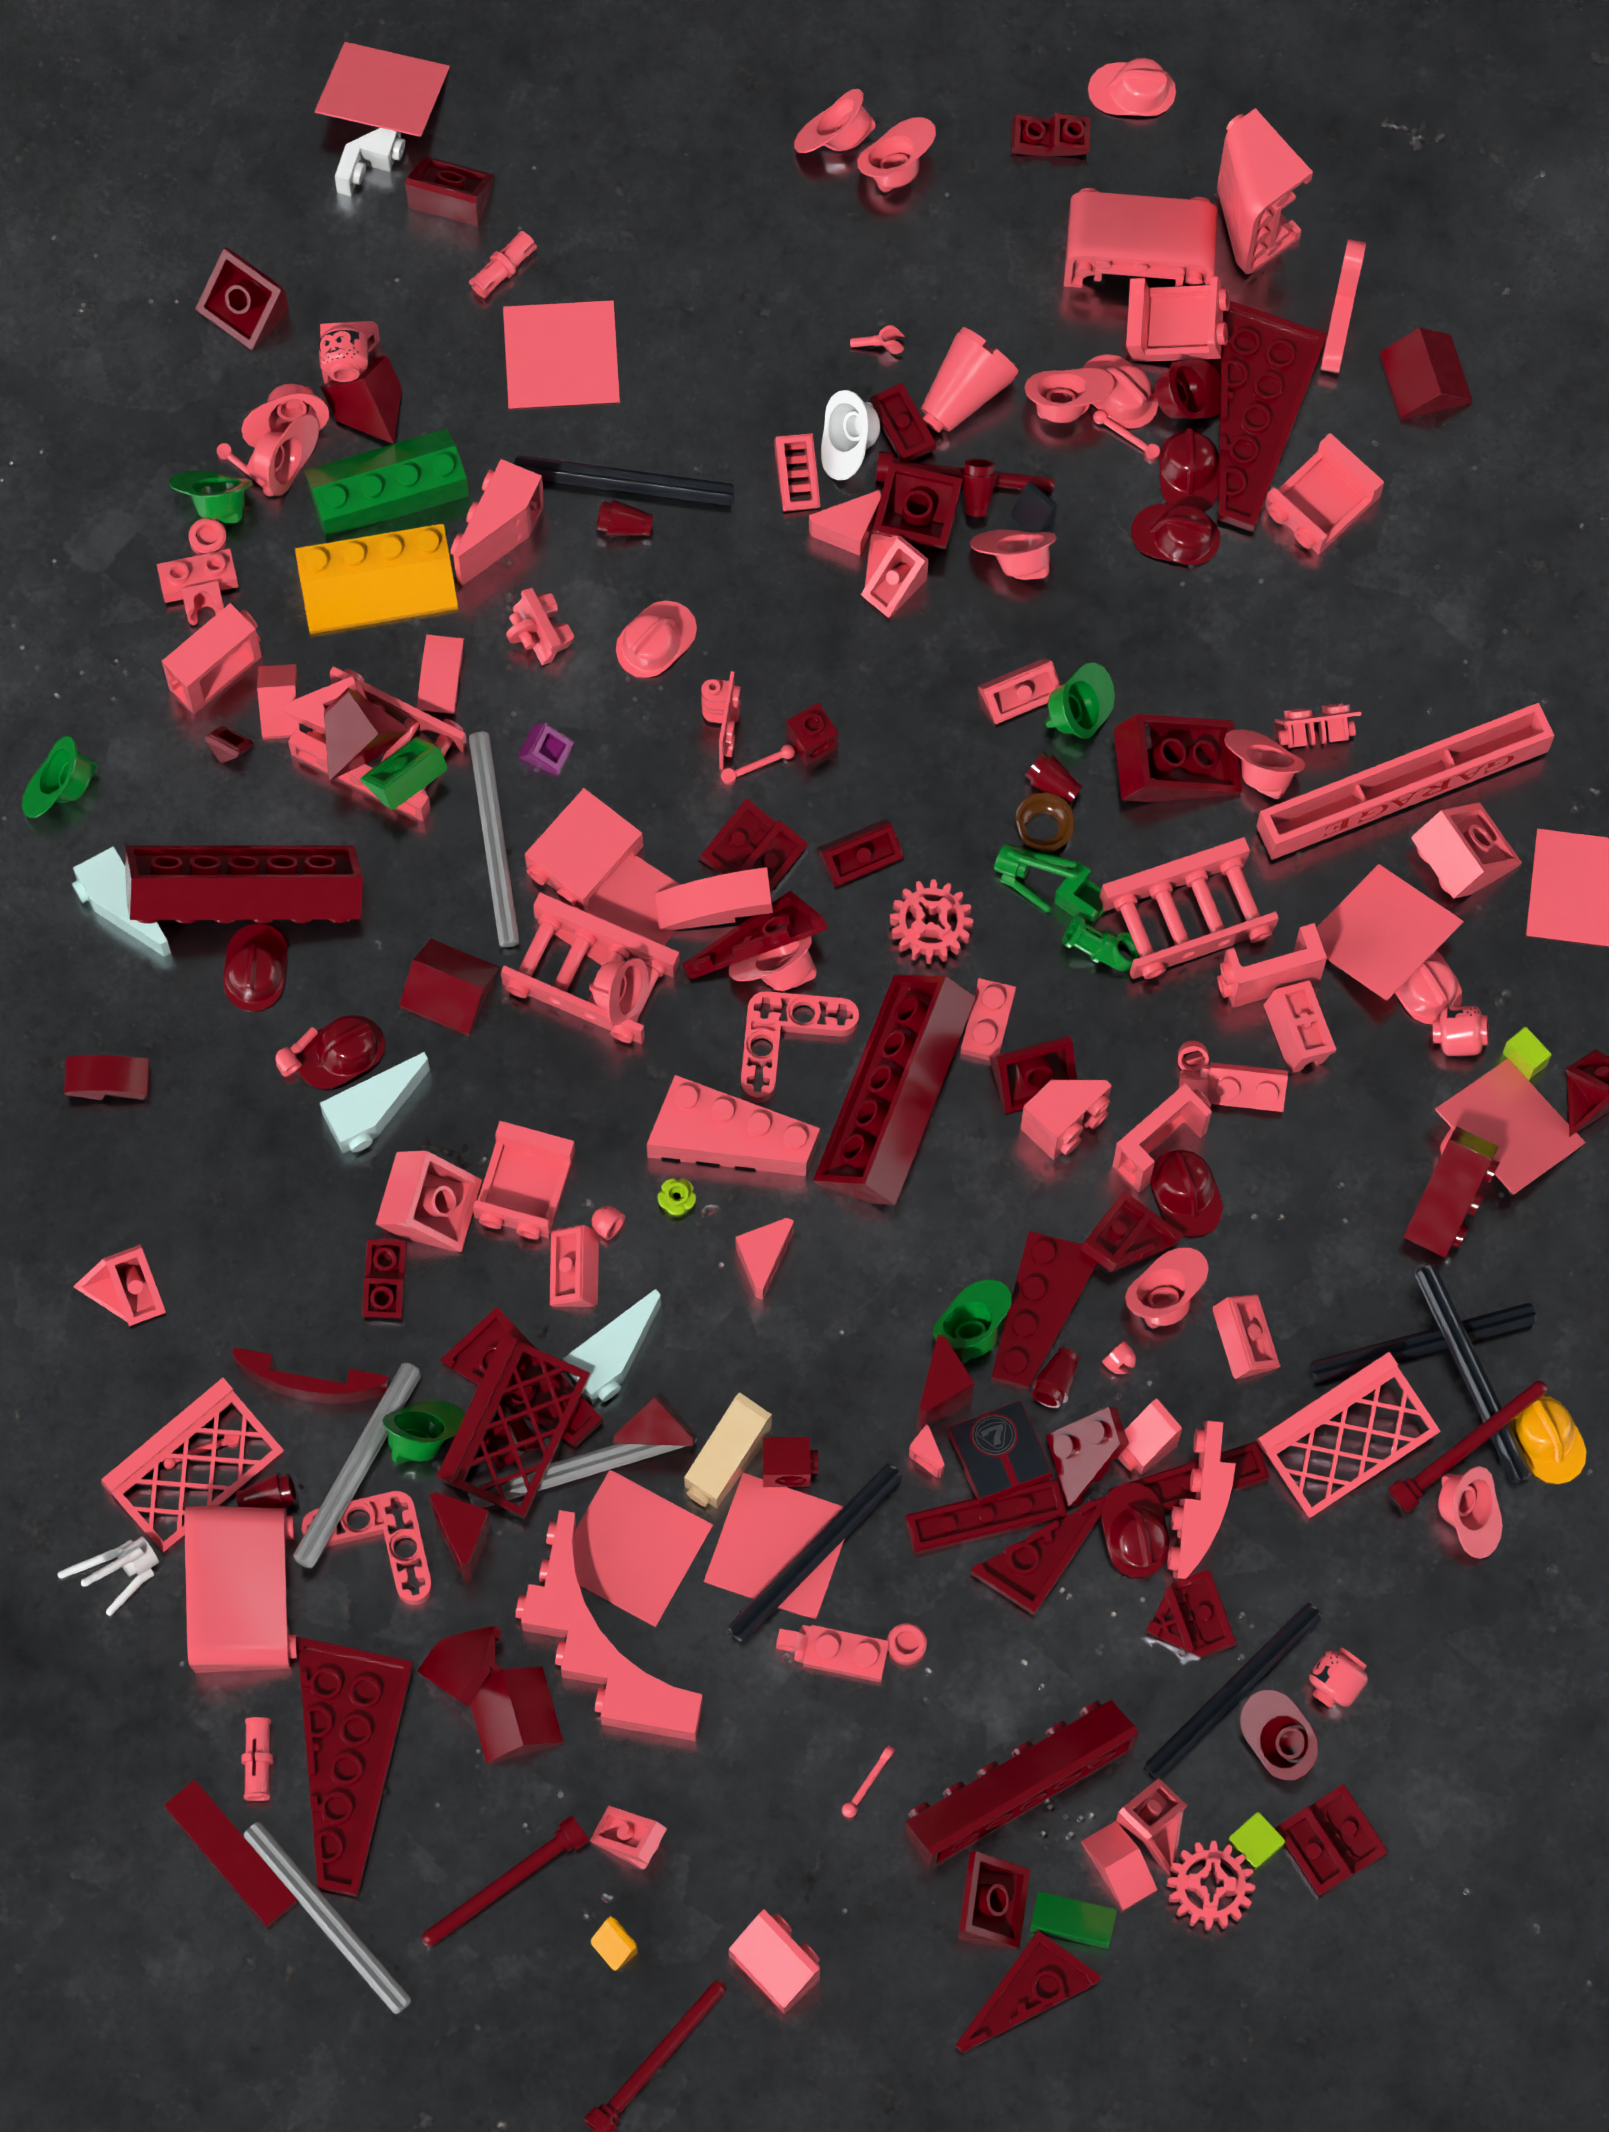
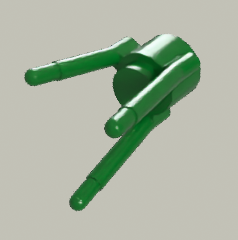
M1007 842L1002 846L994 865V870L1003 874L1000 882L1016 889L1046 913L1051 911V907L1016 880L1017 877L1024 879L1032 866L1063 877L1078 878L1077 872L1063 868L1069 867L1074 869L1078 864L1077 861L1031 851L1019 845L1016 847Z

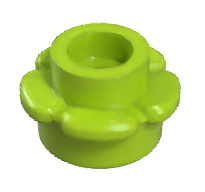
M668 1179L661 1185L662 1191L658 1193L659 1205L672 1215L684 1214L696 1202V1195L693 1193L694 1187L686 1179ZM675 1193H679L681 1197L679 1199H675L673 1195Z

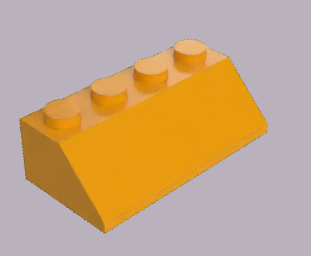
M444 523L295 548L310 634L458 610Z

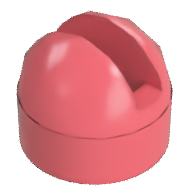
M1191 1040L1182 1044L1178 1051V1065L1182 1070L1200 1072L1201 1066L1208 1065V1051L1201 1042ZM1197 1050L1200 1051V1052H1195V1053L1189 1054V1055H1187L1186 1057L1183 1056L1184 1054H1187V1053H1190V1052H1194V1051H1197Z
M604 1206L594 1212L591 1222L597 1234L606 1240H610L619 1232L626 1216L614 1207Z
M1123 1340L1102 1360V1363L1115 1374H1127L1129 1372L1128 1367H1135L1136 1356L1132 1348Z

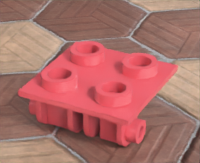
M733 671L730 673L729 681L709 679L703 683L701 688L703 717L710 722L722 723L719 738V769L724 768L725 757L733 756L735 722H738L740 715L741 686L735 685V672Z
M1344 703L1322 705V713L1314 714L1312 709L1307 710L1306 708L1285 710L1284 718L1275 719V723L1284 725L1285 729L1278 731L1280 746L1287 745L1288 749L1306 746V723L1310 745H1315L1314 722H1318L1321 744H1326L1325 721L1327 723L1329 742L1348 741L1350 736L1356 735L1354 721H1347V717L1361 716V712L1350 709V704L1344 705Z

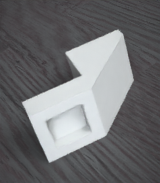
M379 128L347 143L335 174L337 193L351 196L355 184L361 185L366 166L391 172L394 160L400 161L404 152L405 139L401 138V133Z

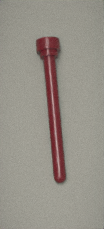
M879 451L875 481L885 482L889 463L961 478L960 471L963 468L900 461L901 457H895L893 452ZM998 472L994 487L1023 490L1028 482H1032L1041 491L1051 492L1055 488V482L1048 477Z
M1543 1381L1534 1382L1413 1479L1408 1477L1404 1481L1401 1479L1397 1480L1387 1488L1390 1494L1406 1513L1410 1512L1420 1504L1418 1499L1423 1496L1421 1493L1423 1490L1545 1395L1547 1392L1546 1383Z
M570 1815L558 1824L560 1828L554 1832L555 1837L422 1934V1942L427 1946H433L564 1849L568 1852L573 1848L578 1850L590 1841L574 1817Z
M714 1981L606 2105L602 2103L598 2108L593 2107L587 2113L583 2121L594 2132H615L618 2129L616 2126L620 2120L618 2115L724 1995L726 1986L722 1981Z

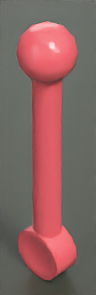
M1097 410L1094 413L1093 419L1095 423L1105 424L1145 451L1147 459L1155 460L1159 457L1160 448L1156 444H1146L1109 419L1105 411Z
M222 443L217 447V454L220 459L230 460L263 488L265 495L269 497L274 496L270 492L267 482L248 472L247 465L232 453L230 445Z
M787 744L781 748V751L736 770L727 768L721 773L722 782L726 785H732L736 781V777L782 758L791 759L795 755V748Z
M225 1435L224 1438L217 1440L216 1449L223 1446L237 1447L240 1444V1436ZM212 1442L188 1450V1455H200L212 1451ZM166 1458L161 1462V1465L166 1469H171L177 1462L183 1460Z
M888 1745L885 1748L880 1759L851 1802L843 1805L842 1813L844 1816L852 1818L857 1814L858 1804L886 1762L895 1751L893 1747Z

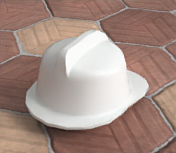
M850 390L838 391L831 396L825 412L821 461L829 477L838 481L847 480L856 474L862 465L866 449L876 442L880 432V421L873 404L863 402L856 393Z

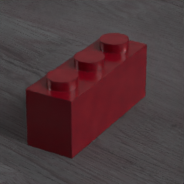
M1456 1126L1403 1238L1445 1258L1452 1246L1459 1249L1469 1227L1462 1225L1467 1213L1475 1216L1484 1197L1478 1190L1483 1181L1491 1182L1500 1162L1493 1159L1499 1146Z

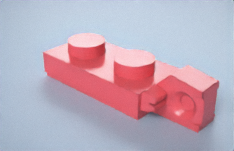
M1211 1062L1210 1066H1201L1200 1072L1181 1070L1178 1088H1181L1186 1083L1192 1091L1195 1089L1201 1091L1210 1104L1283 1112L1288 1071Z
M801 1625L800 1632L779 1629L776 1641V1649L794 1652V1661L803 1663L804 1667L881 1682L889 1645L887 1640L811 1625V1627Z

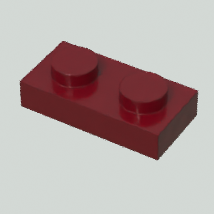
M903 382L869 397V402L873 404L879 417L880 425L897 456L901 457L900 461L910 462L936 450V442Z

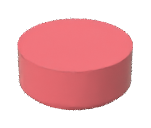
M204 518L196 521L191 526L189 542L192 550L197 555L224 550L227 545V535L224 526L219 521Z
M904 1623L897 1625L891 1630L887 1641H889V1656L901 1665L915 1664L925 1654L927 1646L926 1636L914 1624Z

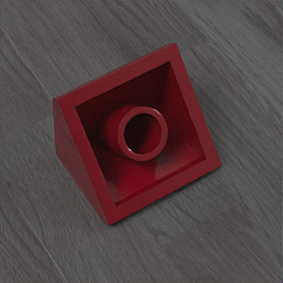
M425 156L406 178L405 187L408 208L479 227L495 175Z
M228 247L223 249L195 308L251 350H255L289 312L285 288Z
M1419 327L1380 351V358L1400 420L1472 403V397L1451 334Z
M889 463L872 533L888 537L901 536L906 541L946 549L954 528L963 478Z
M430 939L412 961L399 1007L470 1037L499 976L501 967Z
M1061 1036L989 1056L1005 1114L1023 1110L1024 1105L1050 1080H1077L1071 1036Z
M937 1335L919 1407L917 1429L920 1430L926 1424L929 1428L972 1403L974 1382L944 1336Z
M435 1492L429 1495L433 1515L465 1583H468L474 1579L492 1531L489 1510Z
M543 1666L501 1669V1673L497 1675L493 1673L487 1676L470 1704L486 1765L564 1744Z
M970 1851L958 1941L1020 1949L1030 1876L1029 1868L977 1851Z

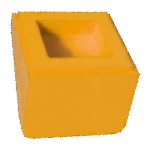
M611 1916L591 1939L592 1946L615 1971L619 1970L638 1954V1947L635 1941L619 1922Z

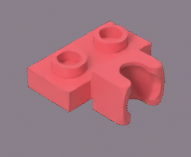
M230 548L156 564L165 603L183 599L188 622L191 625L198 623L197 613L203 607L212 608L216 615L224 609L220 591L239 587Z

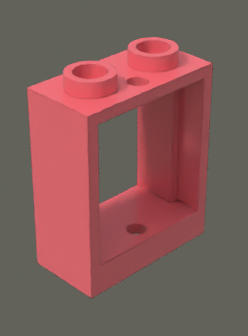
M231 603L162 660L169 689L193 714L197 713L262 657L259 646L261 639L256 633V628L258 627L256 621L246 610L243 609L239 612Z

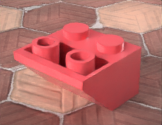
M1050 1080L1024 1105L1021 1130L1051 1159L1055 1160L1061 1153L1067 1156L1081 1142L1082 1139L1079 1137L1081 1133L1089 1126L1095 1129L1108 1116L1109 1112L1106 1109L1111 1103L1109 1097L1112 1085L1107 1080Z
M764 1909L729 1948V1956L785 2014L820 1981V1965L818 1964L820 1958L805 1942L798 1946L790 1934L792 1931L791 1927L778 1913L771 1917Z

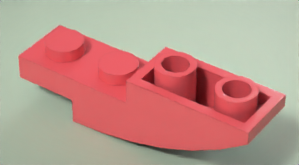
M1205 1421L1202 1422V1429H1196L1194 1452L1200 1454L1198 1469L1193 1468L1191 1472L1190 1491L1196 1492V1499H1180L1179 1507L1173 1506L1171 1515V1530H1177L1176 1546L1169 1547L1167 1568L1173 1570V1578L1186 1579L1199 1564L1209 1549L1228 1506L1236 1464L1220 1462L1223 1422Z

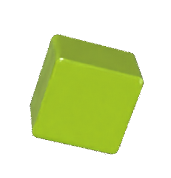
M1527 1027L1522 1028L1510 1038L1503 1050V1054L1515 1065L1528 1081L1548 1065L1551 1058L1549 1050Z
M1257 1812L1229 1837L1227 1843L1232 1846V1849L1238 1856L1242 1854L1245 1856V1864L1255 1872L1283 1847L1285 1840L1261 1813Z

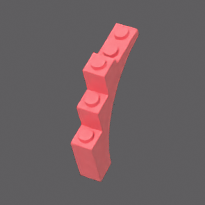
M559 1510L557 1522L550 1521L546 1544L552 1545L550 1560L543 1559L540 1568L539 1582L545 1583V1586L529 1584L527 1595L520 1594L518 1598L516 1618L522 1619V1630L566 1638V1642L559 1641L555 1658V1665L561 1666L562 1678L606 1685V1689H598L595 1703V1712L601 1713V1725L696 1741L703 1705L702 1694L673 1687L645 1673L619 1653L601 1632L584 1602L576 1577L573 1553L576 1530L575 1513Z

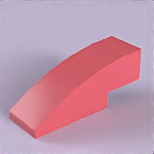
M767 867L717 875L655 893L660 932L735 923L736 917L773 913Z

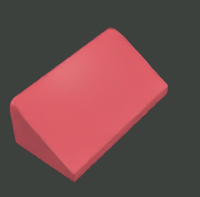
M1043 658L980 684L978 689L994 723L998 724L1048 703L1050 693L1061 684L1053 662Z
M580 1225L551 1230L550 1306L592 1307L598 1305L599 1234L594 1229Z
M1258 1294L1227 1297L1213 1306V1314L1234 1379L1249 1377L1281 1367Z

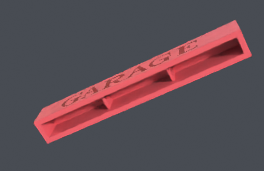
M1536 703L1264 809L1259 813L1256 827L1271 860L1549 752L1554 733L1540 704Z

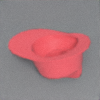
M1136 58L1130 62L1106 64L1097 69L1090 78L1088 85L1089 98L1094 106L1104 113L1113 115L1157 116L1170 108L1174 103L1176 95L1175 83L1169 73L1163 70L1157 62L1148 58Z
M852 89L846 92L832 106L808 122L798 133L794 141V148L797 152H811L823 145L834 151H847L859 145L876 126L874 119L862 106L864 100L863 92L860 89Z
M923 117L901 121L860 154L857 160L858 169L863 174L873 177L879 189L883 192H888L893 188L902 187L910 183L919 172V157L933 144L936 136L935 125L931 120Z
M1110 354L1096 356L1086 362L1083 368L1105 370L1113 376L1115 382L1113 391L1106 398L1093 403V406L1098 410L1105 411L1109 419L1123 428H1141L1151 422L1157 413L1159 404L1158 402H1150L1149 397L1155 393V387L1142 370L1134 367L1122 357Z
M1098 368L1042 371L1032 375L1026 381L1024 389L1026 395L1036 403L1039 418L1055 423H1069L1083 415L1088 410L1090 404L1097 403L1106 398L1113 391L1115 382L1110 373Z
M295 383L283 384L276 387L270 393L267 403L252 410L244 419L241 428L243 439L249 446L255 448L258 440L265 433L285 432L288 426L303 414H312L318 421L320 431L329 419L328 406L321 398L313 395V391L309 386Z
M303 414L297 417L285 432L265 433L258 440L247 465V470L251 475L267 482L270 492L275 496L283 495L288 491L296 475L312 454L319 434L317 419L312 414Z
M1002 529L980 533L971 539L970 545L977 552L995 555L1007 576L1022 580L1045 578L1049 574V545L1054 543L1057 537L1051 532L1032 533Z
M666 600L653 603L631 621L617 639L616 654L618 662L626 672L635 677L650 678L658 676L668 669L695 640L697 631L695 617L687 607L678 602Z
M1244 729L1231 730L1226 733L1224 738L1226 746L1241 758L1244 782L1274 799H1280L1284 796L1286 789L1291 784L1294 773L1304 770L1306 766L1303 759L1288 752L1269 737L1255 731Z
M806 937L732 964L729 967V976L737 981H750L761 978L776 991H785L800 986L814 979L817 975L816 967L808 950L812 943V937Z
M1437 950L1395 992L1406 1011L1415 1020L1433 1025V1020H1440L1441 1012L1444 1008L1457 1007L1462 1003V989L1459 981Z
M632 958L627 961H609L601 966L595 980L590 983L589 989L593 993L595 1003L607 1012L612 1026L619 1025L625 1020L630 1019L642 1007L649 984L647 966L640 958Z
M1176 1248L1166 1252L1128 1287L1125 1295L1127 1307L1133 1314L1143 1317L1147 1325L1152 1329L1181 1321L1189 1311L1191 1298L1207 1279L1209 1271L1207 1259L1200 1251L1192 1248Z
M1476 1466L1470 1468L1465 1474H1447L1443 1476L1442 1489L1438 1500L1440 1515L1447 1523L1456 1528L1463 1549L1471 1557L1482 1559L1490 1556L1498 1546L1503 1527L1492 1474L1487 1468Z

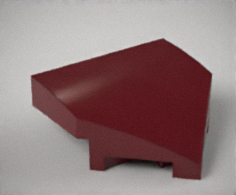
M1210 1569L1188 1576L1186 1579L1175 1581L1170 1587L1167 1586L1153 1621H1150L1146 1630L1147 1633L1199 1658L1238 1645Z
M491 1626L441 1639L425 1658L417 1672L456 1700L470 1706L490 1671L496 1675L501 1673V1667L495 1664V1642L501 1640V1629Z

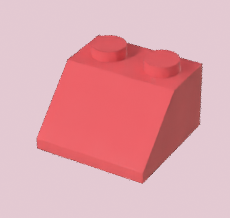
M1480 802L1441 810L1411 837L1418 847L1417 851L1420 857L1432 867L1439 878L1440 886L1453 899L1474 894L1522 864Z
M428 1151L397 1152L376 1225L403 1239L454 1252H462L473 1214V1205L475 1200H477L482 1179Z

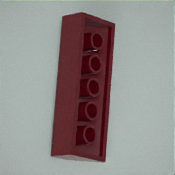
M125 845L126 901L130 920H137L145 924L155 923L158 920H176L179 923L189 924L197 920H214L218 923H232L235 920H253L257 923H270L273 920H291L296 923H308L312 920L328 919L335 923H345L350 921V919H361L363 875L354 845Z
M893 975L813 1182L867 1203L896 1205L911 1163L915 1158L921 1137L929 1122L933 1106L943 1086L952 1057L956 1052L964 1026L969 1019L975 996L947 976Z
M1097 1700L1083 1708L1079 1712L1081 1718L1067 1725L1064 1720L1049 1728L1045 1732L1047 1738L1033 1745L1031 1741H1027L1011 1752L1013 1758L1000 1766L997 1761L986 1765L976 1773L979 1778L965 1786L963 1781H960L946 1789L942 1793L944 1799L930 1806L927 1801L912 1809L908 1813L910 1819L905 1821L904 1829L930 1870L1135 1747L1139 1734L1135 1725L1112 1700L1103 1705Z

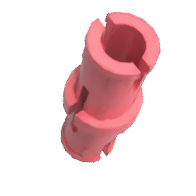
M520 231L500 252L495 251L490 256L491 261L469 280L473 290L481 297L486 298L506 277L511 278L516 273L515 268L537 249L534 240L527 233Z
M264 1717L246 1718V1753L241 1755V1763L245 1765L244 1799L247 1801H267L270 1799L269 1765L273 1764V1754H270L271 1719Z

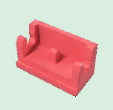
M1310 980L1275 989L1263 1006L1289 1074L1300 1072L1306 1064L1313 1061L1315 1066L1322 1064L1331 1053H1335L1336 1047Z

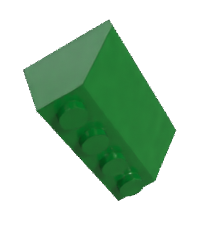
M447 428L304 470L326 539L469 496L467 478L456 445Z

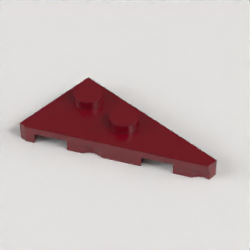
M788 891L772 902L773 913L753 915L681 965L690 979H694L823 932L828 929V926L822 915L793 892Z
M1106 1496L1100 1497L1097 1500H1091L1079 1507L1074 1513L1059 1521L1056 1520L1030 1534L1027 1539L1020 1543L1012 1544L1005 1548L1002 1553L984 1563L976 1564L971 1570V1575L1035 1616L1100 1519L1101 1508Z
M1037 1931L956 2043L955 2048L965 2053L1098 1984L1102 1976L1043 1933Z

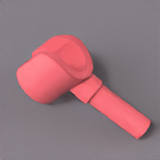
M888 325L880 331L879 335L851 338L850 345L851 347L883 345L890 353L898 354L904 350V346L895 341V339L903 338L904 335L896 327Z
M311 1027L291 1047L282 1048L277 1052L276 1066L284 1077L292 1075L301 1067L302 1064L296 1055L301 1053L318 1035V1031L315 1028Z

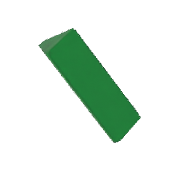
M415 737L360 779L385 806L394 810L446 772L447 764L440 747Z
M1038 1891L1030 1932L1037 1933V1931H1040L1047 1936L1109 1949L1117 1909Z

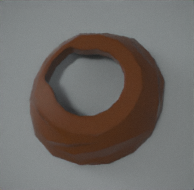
M1047 792L1032 794L1022 800L1016 810L1015 819L1019 834L1024 843L1031 848L1041 851H1056L1064 846L1073 835L1074 818L1072 809L1058 795ZM1037 814H1050L1056 819L1059 829L1051 839H1031L1026 832L1025 824L1029 823Z

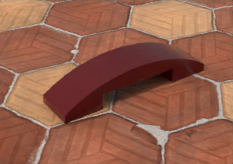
M233 1348L232 1356L235 1365L246 1375L275 1392L304 1401L329 1404L366 1401L384 1395L390 1385L387 1375L349 1369L346 1383L274 1370L275 1361L272 1354Z

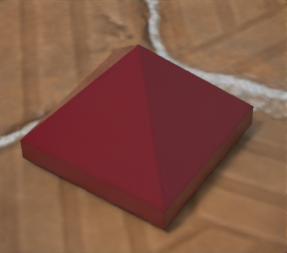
M220 726L206 735L205 738L206 743L220 763L239 757L251 749L254 744L252 740L225 726Z

